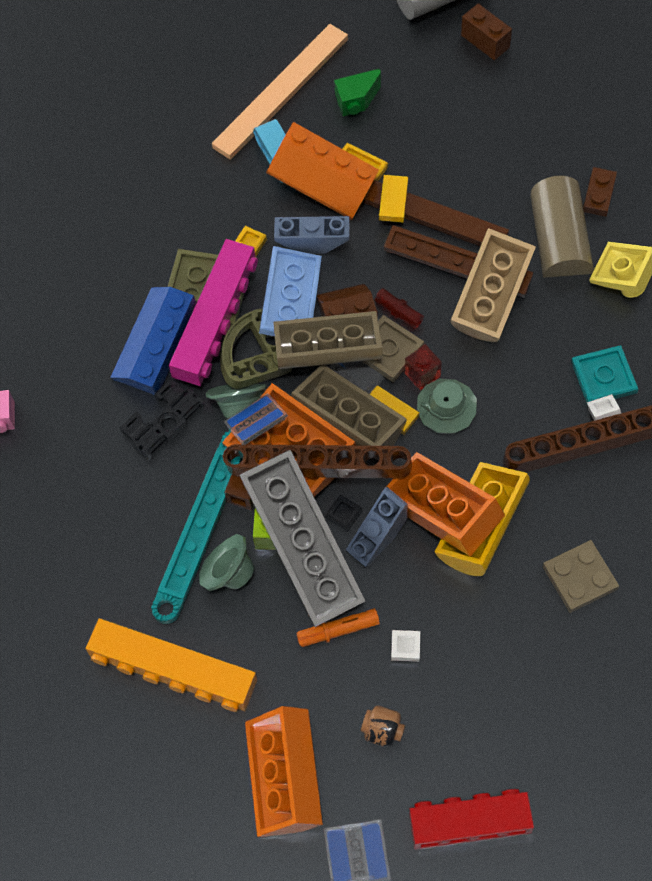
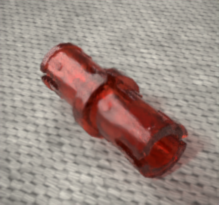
M384 288L377 293L374 299L376 303L390 311L393 317L402 319L414 329L418 328L424 319V315L408 306L407 301L396 298Z

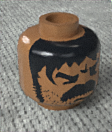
M375 706L372 711L367 710L361 727V732L365 733L366 741L385 748H390L395 740L400 742L405 730V725L401 724L400 713L382 706Z

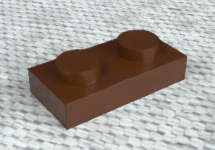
M593 167L583 207L585 213L607 217L617 172Z

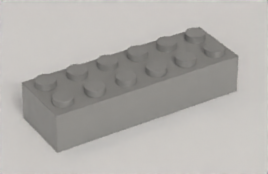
M291 450L239 474L314 626L316 627L365 602Z

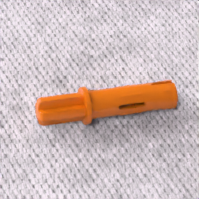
M373 608L298 631L297 640L301 647L325 640L329 643L332 638L379 625V617L376 609Z

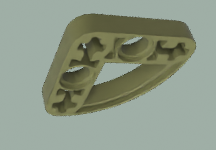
M263 309L253 310L240 317L232 324L225 335L220 354V366L226 383L232 388H244L288 374L293 370V368L278 370L276 345H270L266 342V338H275V336L259 333ZM251 329L264 353L233 363L232 348L236 340L245 331ZM262 364L267 368V371L258 372L254 369V365Z

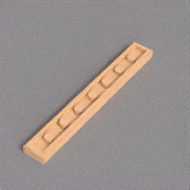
M329 24L212 142V148L231 160L254 137L253 128L267 123L348 40V34Z

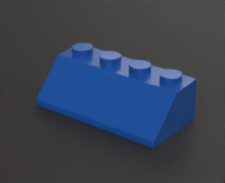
M151 287L110 378L155 395L163 386L170 370L169 363L197 304L194 295L173 287Z

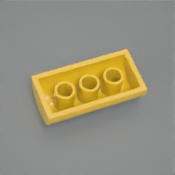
M480 462L470 483L495 497L505 516L471 557L441 539L435 550V554L439 559L462 573L472 576H483L530 482L528 473Z

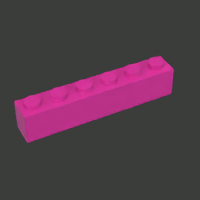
M229 239L225 240L169 363L172 378L201 386L203 379L209 377L212 368L211 361L220 352V341L230 328L232 313L236 314L238 311L239 298L241 293H245L248 288L250 272L254 273L256 270L258 258H255L254 247Z

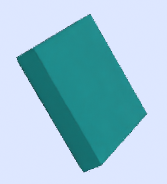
M621 345L572 357L571 363L586 403L611 394L614 399L637 394L638 387Z

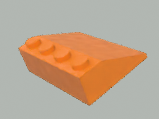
M273 383L257 400L259 401L263 397L268 396L272 402L238 423L236 427L242 425L239 429L240 431L234 428L222 442L226 447L235 444L356 446L354 440ZM269 405L273 406L270 408L271 411H268L266 407ZM277 408L283 413L281 417L245 440H241L237 435ZM246 420L251 421L249 425L243 426V423ZM262 457L259 459L258 464H262L270 460V458ZM320 457L315 458L311 464L320 465L324 459ZM342 458L338 464L342 466L348 465L351 459ZM304 477L314 497L335 479Z

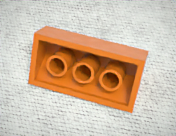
M293 122L266 173L339 214L349 216V219L352 220L379 169Z
M281 706L246 721L245 727L257 837L303 832L323 825L308 709Z

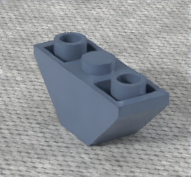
M349 216L275 217L274 241L291 250L310 254H326L349 240Z
M388 487L384 488L346 548V551L367 567L395 539L407 520L408 504Z

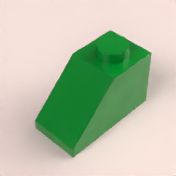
M380 69L334 80L335 97L342 116L355 115L367 109L381 88Z

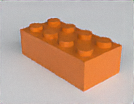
M416 452L411 458L412 471L405 478H393L386 487L408 504L407 517L471 557L505 516L495 497Z

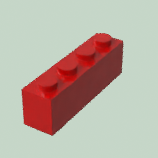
M519 789L505 790L502 792V796L491 797L490 793L476 794L473 796V800L461 801V797H452L443 800L444 804L432 805L431 801L415 803V808H410L409 810L415 850L531 834L534 829L528 793H520Z

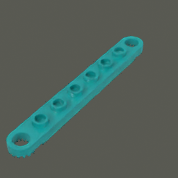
M232 430L225 432V435L222 436L220 445L215 452L158 588V593L153 601L152 613L159 623L170 624L179 617L225 505L226 497L224 491L232 474L228 471L223 461V453L227 447L222 442ZM235 457L231 464H239L243 459ZM164 603H170L174 606L172 613L167 616L159 614V607Z

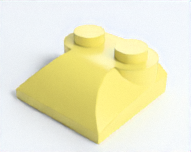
M608 242L589 279L590 283L621 290V293L629 298L641 295L652 276V247Z

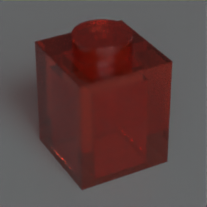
M425 344L405 358L404 373L421 391L425 385L441 377L442 362Z

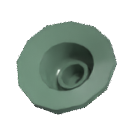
M437 379L425 385L417 397V411L423 425L438 434H455L469 427L476 415L477 398L470 387L457 380Z
M253 384L236 389L229 385H222L209 389L206 392V397L217 401L224 417L232 418L256 403L267 386L266 384Z
M235 534L211 552L204 560L199 573V581L202 587L209 591L221 587L235 590L248 582L253 574L254 564L247 555L246 538Z

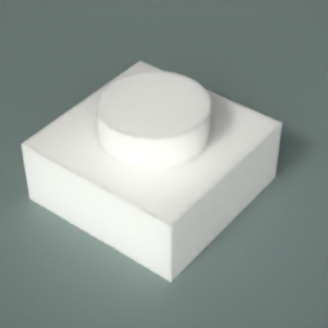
M612 394L587 402L589 412L594 421L621 414L620 408Z
M392 630L391 661L419 662L420 631Z

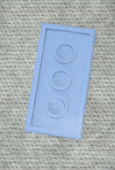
M273 246L259 328L260 334L275 336L273 324L275 321L313 318L322 256Z

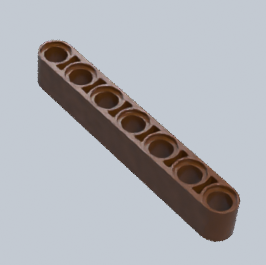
M652 405L513 442L506 447L503 466L504 468L526 473L651 439ZM637 422H642L646 424L647 427L639 426ZM612 429H619L622 433H614ZM586 436H594L597 440H589ZM561 443H570L572 447H564ZM543 449L547 453L539 454L538 452H536V450ZM519 456L522 460L514 461L510 457Z
M235 444L227 447L223 453V461L228 471L234 476H239V474L260 465L258 461L262 457L272 459L288 450H291L294 458H297L296 462L304 477L405 478L412 471L411 454L408 449L402 446ZM235 457H243L239 464H231ZM320 457L324 459L320 465L311 464L315 458ZM342 458L351 459L348 465L342 466L338 464ZM370 458H376L379 460V462L374 466H368L367 464H365V462ZM398 458L406 460V463L402 466H395L393 464L394 460Z

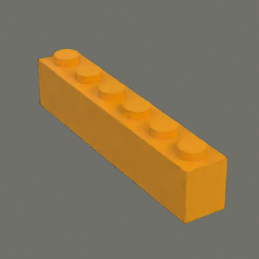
M100 618L85 648L91 657V661L96 664L106 666L109 663L117 666L116 669L124 674L132 675L134 672L143 675L142 678L147 682L158 684L159 681L166 683L175 692L184 693L188 691L194 693L195 697L207 703H210L211 700L220 702L223 708L232 712H237L238 709L246 711L257 683L256 673Z

